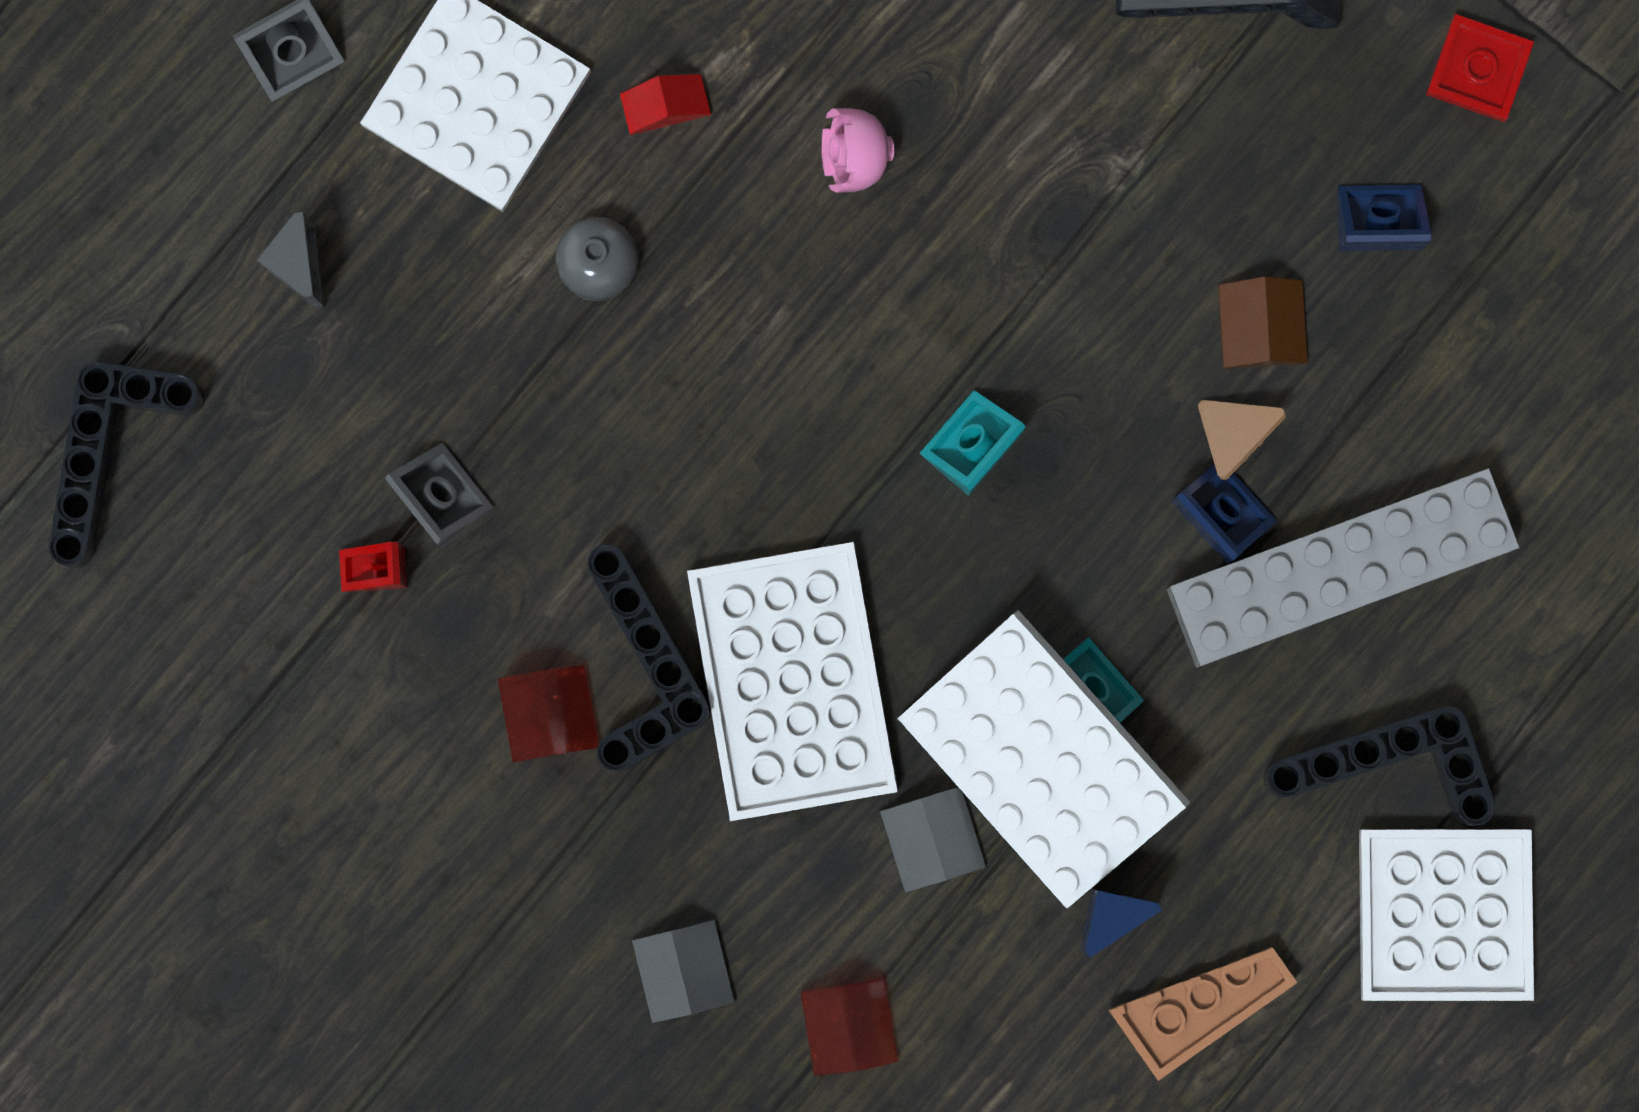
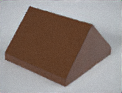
M1260 277L1218 285L1223 369L1308 364L1302 280Z

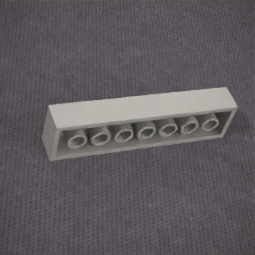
M1488 468L1175 584L1166 590L1195 667L1198 668L1518 549L1519 545Z

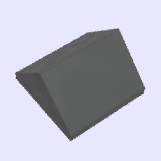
M296 0L233 35L235 42L271 102L344 62L310 0Z
M303 212L294 213L257 261L312 306L322 308L324 307L315 225Z
M443 443L385 477L386 481L435 543L443 549L494 508Z
M959 787L880 811L905 892L986 868L965 798Z
M715 920L632 940L652 1023L696 1014L735 1002Z

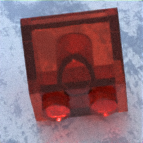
M585 665L498 678L513 763L597 749L599 741Z

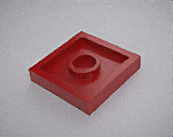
M1455 14L1451 20L1425 95L1505 122L1512 107L1534 41Z

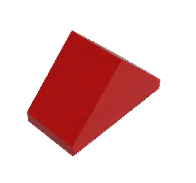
M701 74L657 76L620 94L630 135L711 115Z
M386 542L339 550L341 592L407 588L405 546L401 543Z

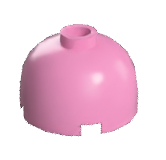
M832 108L826 118H833L831 128L823 129L822 132L825 176H833L836 183L829 185V187L836 193L865 190L879 181L886 170L887 162L893 160V139L891 136L886 135L885 128L876 116L861 109Z

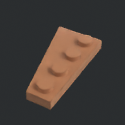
M1270 947L1111 1008L1108 1011L1159 1081L1294 986L1297 981L1276 951Z

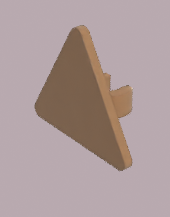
M1202 400L1198 404L1216 471L1220 479H1228L1286 418V413L1282 408Z

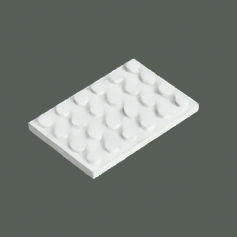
M854 542L687 571L730 821L897 792Z
M1019 610L1010 616L898 718L1066 908L1083 896L1190 803Z

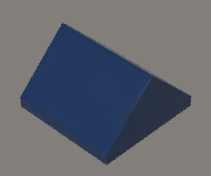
M1422 185L1338 186L1339 251L1423 250L1431 241L1432 234Z
M1215 464L1172 501L1227 565L1276 522L1275 518L1234 473L1226 480L1220 479Z
M1092 889L1081 950L1086 956L1091 958L1162 911V909L1155 902Z

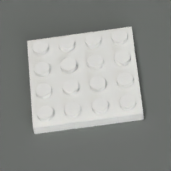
M437 0L360 124L504 212L590 75L591 70L478 0Z
M1359 830L1361 1000L1534 1001L1532 830Z

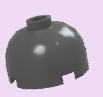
M591 216L576 221L564 231L556 247L555 264L561 281L571 292L585 300L605 301L618 297L630 285L638 272L639 254L634 238L623 225L610 218Z

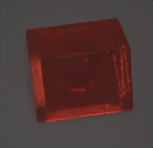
M884 978L800 991L814 1076L855 1072L898 1062Z

